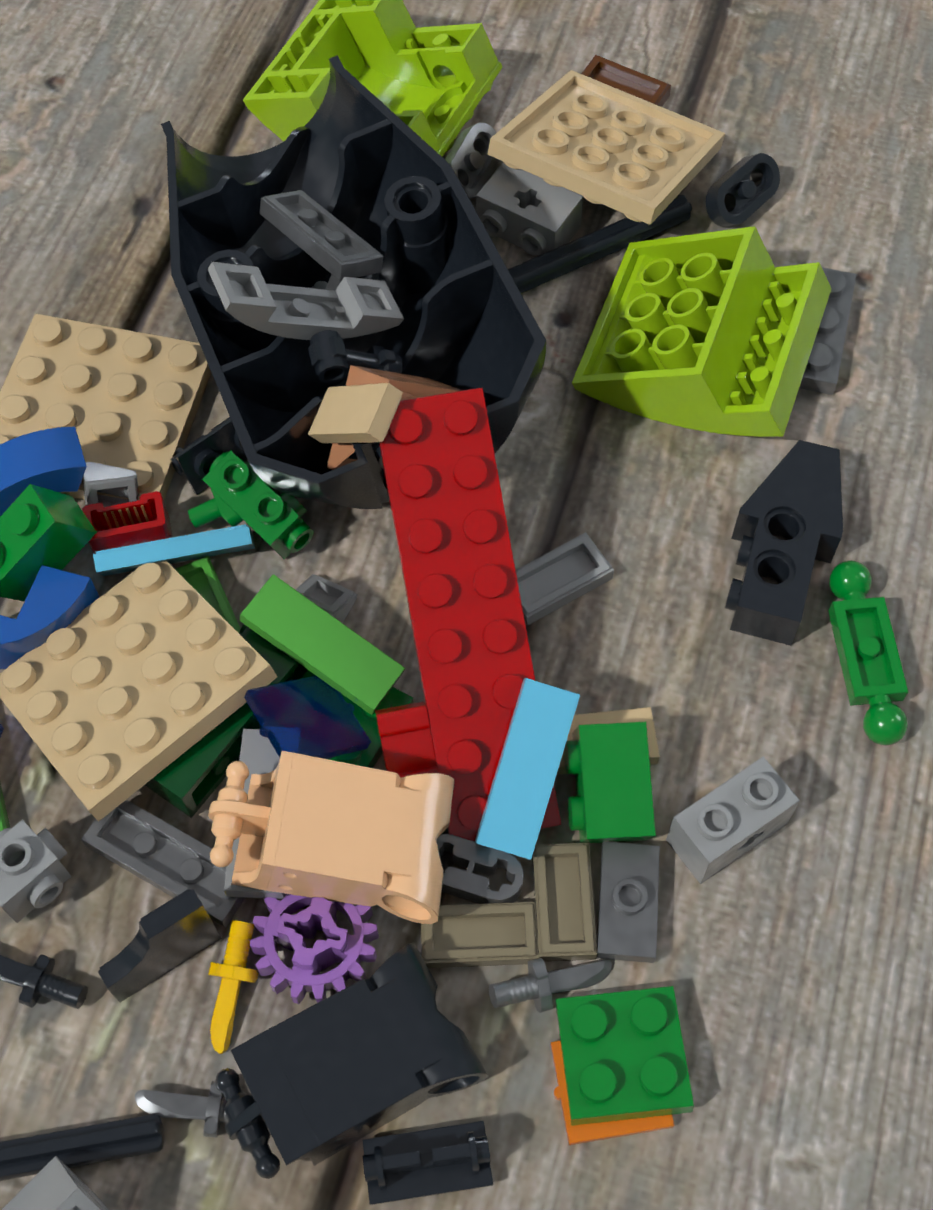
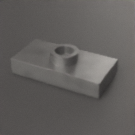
M603 841L596 958L647 963L655 962L660 846Z

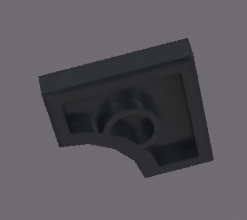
M187 889L140 918L139 930L134 939L117 956L101 966L98 973L107 989L121 1003L222 938L194 889Z

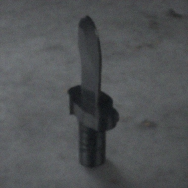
M41 954L31 967L0 955V980L23 987L19 996V1003L32 1008L36 1005L39 998L44 996L79 1009L83 1005L88 993L87 986L51 974L55 965V959Z

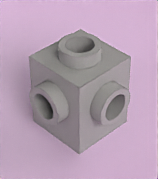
M23 819L13 828H6L0 831V906L16 923L20 922L33 909L42 908L51 903L61 893L63 884L72 877L59 861L68 854L62 845L46 828L36 835Z

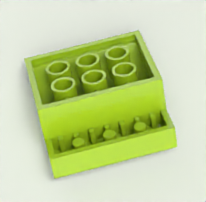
M755 226L631 242L627 247L573 378L572 385L576 390L618 409L683 428L739 436L783 437L832 288L820 262L775 267Z

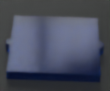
M317 676L247 690L244 696L261 725L260 735L268 737L279 758L282 751L329 759L365 750L371 743L353 714L354 706L351 703H346L340 692Z

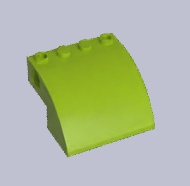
M319 0L244 97L243 101L262 124L282 141H285L293 130L305 126L319 109L329 86V58L338 55L343 67L443 157L453 147L454 139L464 124L473 117L474 109L483 96L491 90L493 81L503 66L496 57L482 23L416 28L403 0Z

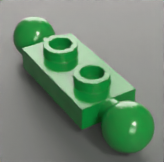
M844 561L832 570L829 578L831 591L837 598L843 601H832L828 613L850 706L869 704L870 708L866 711L863 718L865 734L876 744L884 746L893 745L905 736L908 720L904 711L892 702L903 701L908 694V688L885 598H865L872 585V577L869 570L860 562Z

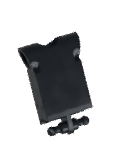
M414 943L407 944L394 953L369 979H362L231 1049L232 1055L252 1095L243 1092L239 1084V1075L235 1070L226 1068L217 1074L215 1079L216 1087L223 1093L227 1101L224 1112L229 1122L226 1124L225 1129L231 1140L237 1139L242 1150L252 1154L256 1163V1172L260 1177L272 1178L280 1170V1160L272 1153L268 1144L271 1135L286 1166L303 1158H310L315 1166L420 1105L427 1098L466 1089L488 1077L462 1029L450 1022L437 1010L435 996L438 985Z

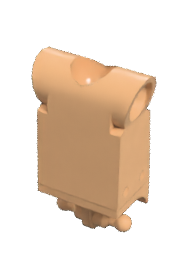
M282 751L278 766L274 771L266 774H251L247 795L243 790L245 780L249 776L247 765L242 761H234L228 765L226 769V787L219 791L217 801H213L210 804L208 817L213 821L211 831L216 837L215 845L210 852V860L215 866L219 868L226 867L232 862L234 858L232 851L233 842L239 838L231 885L310 898L323 897L330 901L369 907L379 905L384 910L411 922L421 924H434L438 922L444 870L439 856L437 838L449 827L454 788V779L452 777L439 773H424L401 778L398 773Z

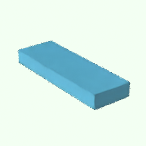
M244 524L96 551V554H93L96 573L108 576L135 571L139 566L146 563L167 561L169 564L201 559L206 556L212 557L255 549L250 527Z
M524 678L475 843L529 860L532 859L580 694Z

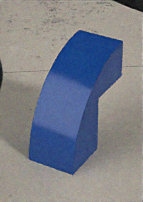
M75 426L40 430L0 444V516L29 484L56 492H78L87 466Z
M41 566L17 619L0 615V669H7L27 652L46 643L48 637L54 631L66 628L86 607L99 598L90 577Z

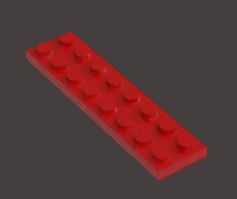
M483 387L400 401L384 441L379 442L438 773L449 775L454 779L450 823L447 828L448 834L470 841H475L523 680L528 678L536 681ZM553 785L540 829L562 825L555 785Z

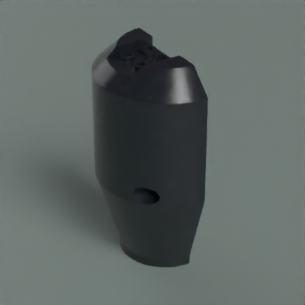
M337 55L329 58V86L317 112L305 126L296 128L284 142L270 149L243 156L208 154L186 143L173 129L170 121L161 124L167 142L171 276L248 462L254 472L265 483L285 494L350 508L383 509L381 503L389 502V495L379 442L352 443L357 460L332 470L327 468L332 443H321L308 435L328 387L346 386L348 376L335 383L320 381L318 375H316L315 367L311 364L308 351L310 340L271 335L249 327L235 319L225 310L208 272L212 262L258 267L266 284L311 288L318 281L329 282L332 275L329 271L260 214L261 198L302 190L384 256L382 272L356 278L385 281L404 319L399 326L384 331L344 338L345 349L367 353L373 345L384 347V349L394 351L400 355L402 360L401 374L429 378L460 390L483 387L494 454L510 435L539 380L545 362L546 338L451 165L343 67Z

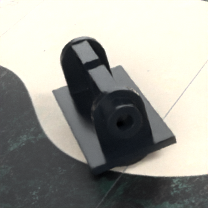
M230 417L212 428L210 433L205 436L202 435L183 449L181 447L175 449L176 455L170 459L175 471L180 476L185 474L196 495L209 487L202 479L210 472L212 463L221 454L232 451L244 463L248 460Z
M484 1121L362 1140L364 1150L363 1168L365 1181L368 1186L370 1205L493 1186L490 1152Z

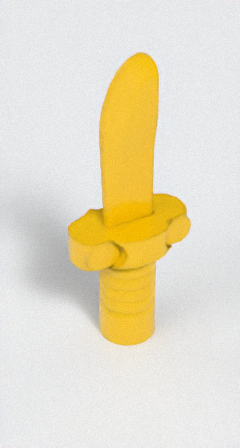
M232 920L223 964L210 963L208 975L222 977L210 1028L213 1048L219 1054L225 1053L230 1045L241 981L255 983L258 979V970L246 968L250 940L254 931V924Z

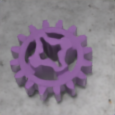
M285 894L286 897L281 901L272 897L264 899L270 911L269 917L254 916L253 919L256 930L264 934V936L250 940V947L254 954L265 955L255 965L261 977L274 973L270 986L276 994L285 990L289 985L291 986V998L294 1003L300 1004L306 992H313L316 1002L319 1003L326 999L327 990L334 988L337 993L345 989V981L349 978L357 982L366 979L365 972L360 965L361 961L375 962L377 958L375 948L366 944V942L379 938L377 924L365 923L373 915L371 907L354 906L355 904L330 901L323 897L310 898ZM309 906L308 908H306V909H304V910L298 912L297 914L291 915V914H293L295 911H297V910H299V909H301V908H303V907ZM337 910L348 918L352 924L354 935L348 934L346 929L337 927ZM317 930L323 931L326 941L316 940L313 948H307L304 938H314ZM277 943L282 944L285 949L294 951L292 970L280 960L277 953ZM334 963L340 964L333 970L320 974V971Z

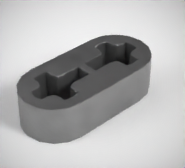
M441 834L437 838L440 858L444 851H449L453 853L454 864L467 868L466 871L455 867H448L445 870L442 883L443 893L478 904L514 903L522 892L524 873L521 863L515 856L454 835ZM497 868H503L507 870L506 879L513 884H502L499 892L489 889V879L474 874L475 871L494 875Z

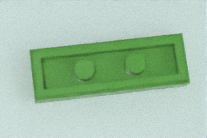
M274 574L240 614L239 621L371 715L405 670V667Z

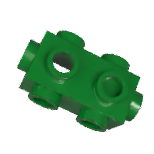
M232 451L225 452L217 457L210 467V472L202 479L211 488L214 498L188 510L189 518L195 528H199L221 517L232 527L245 521L283 559L291 552L296 553L303 549L310 542L314 531L301 518L307 512L306 508L292 495L283 492L277 495L254 472L248 461L244 463Z

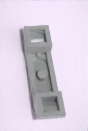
M212 262L208 268V272L225 310L245 325L271 335L310 340L318 332L334 330L344 339L384 331L399 326L404 319L385 281L344 277L334 291L266 284L259 268L255 266Z

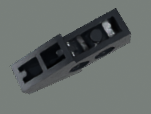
M799 440L740 508L731 539L741 541L736 565L745 567L742 580L732 579L726 600L725 609L734 611L730 630L792 645L802 620L814 561L818 560L831 564L842 538L843 512L839 449ZM773 534L782 535L788 540L777 539ZM761 577L773 578L779 584L767 583Z

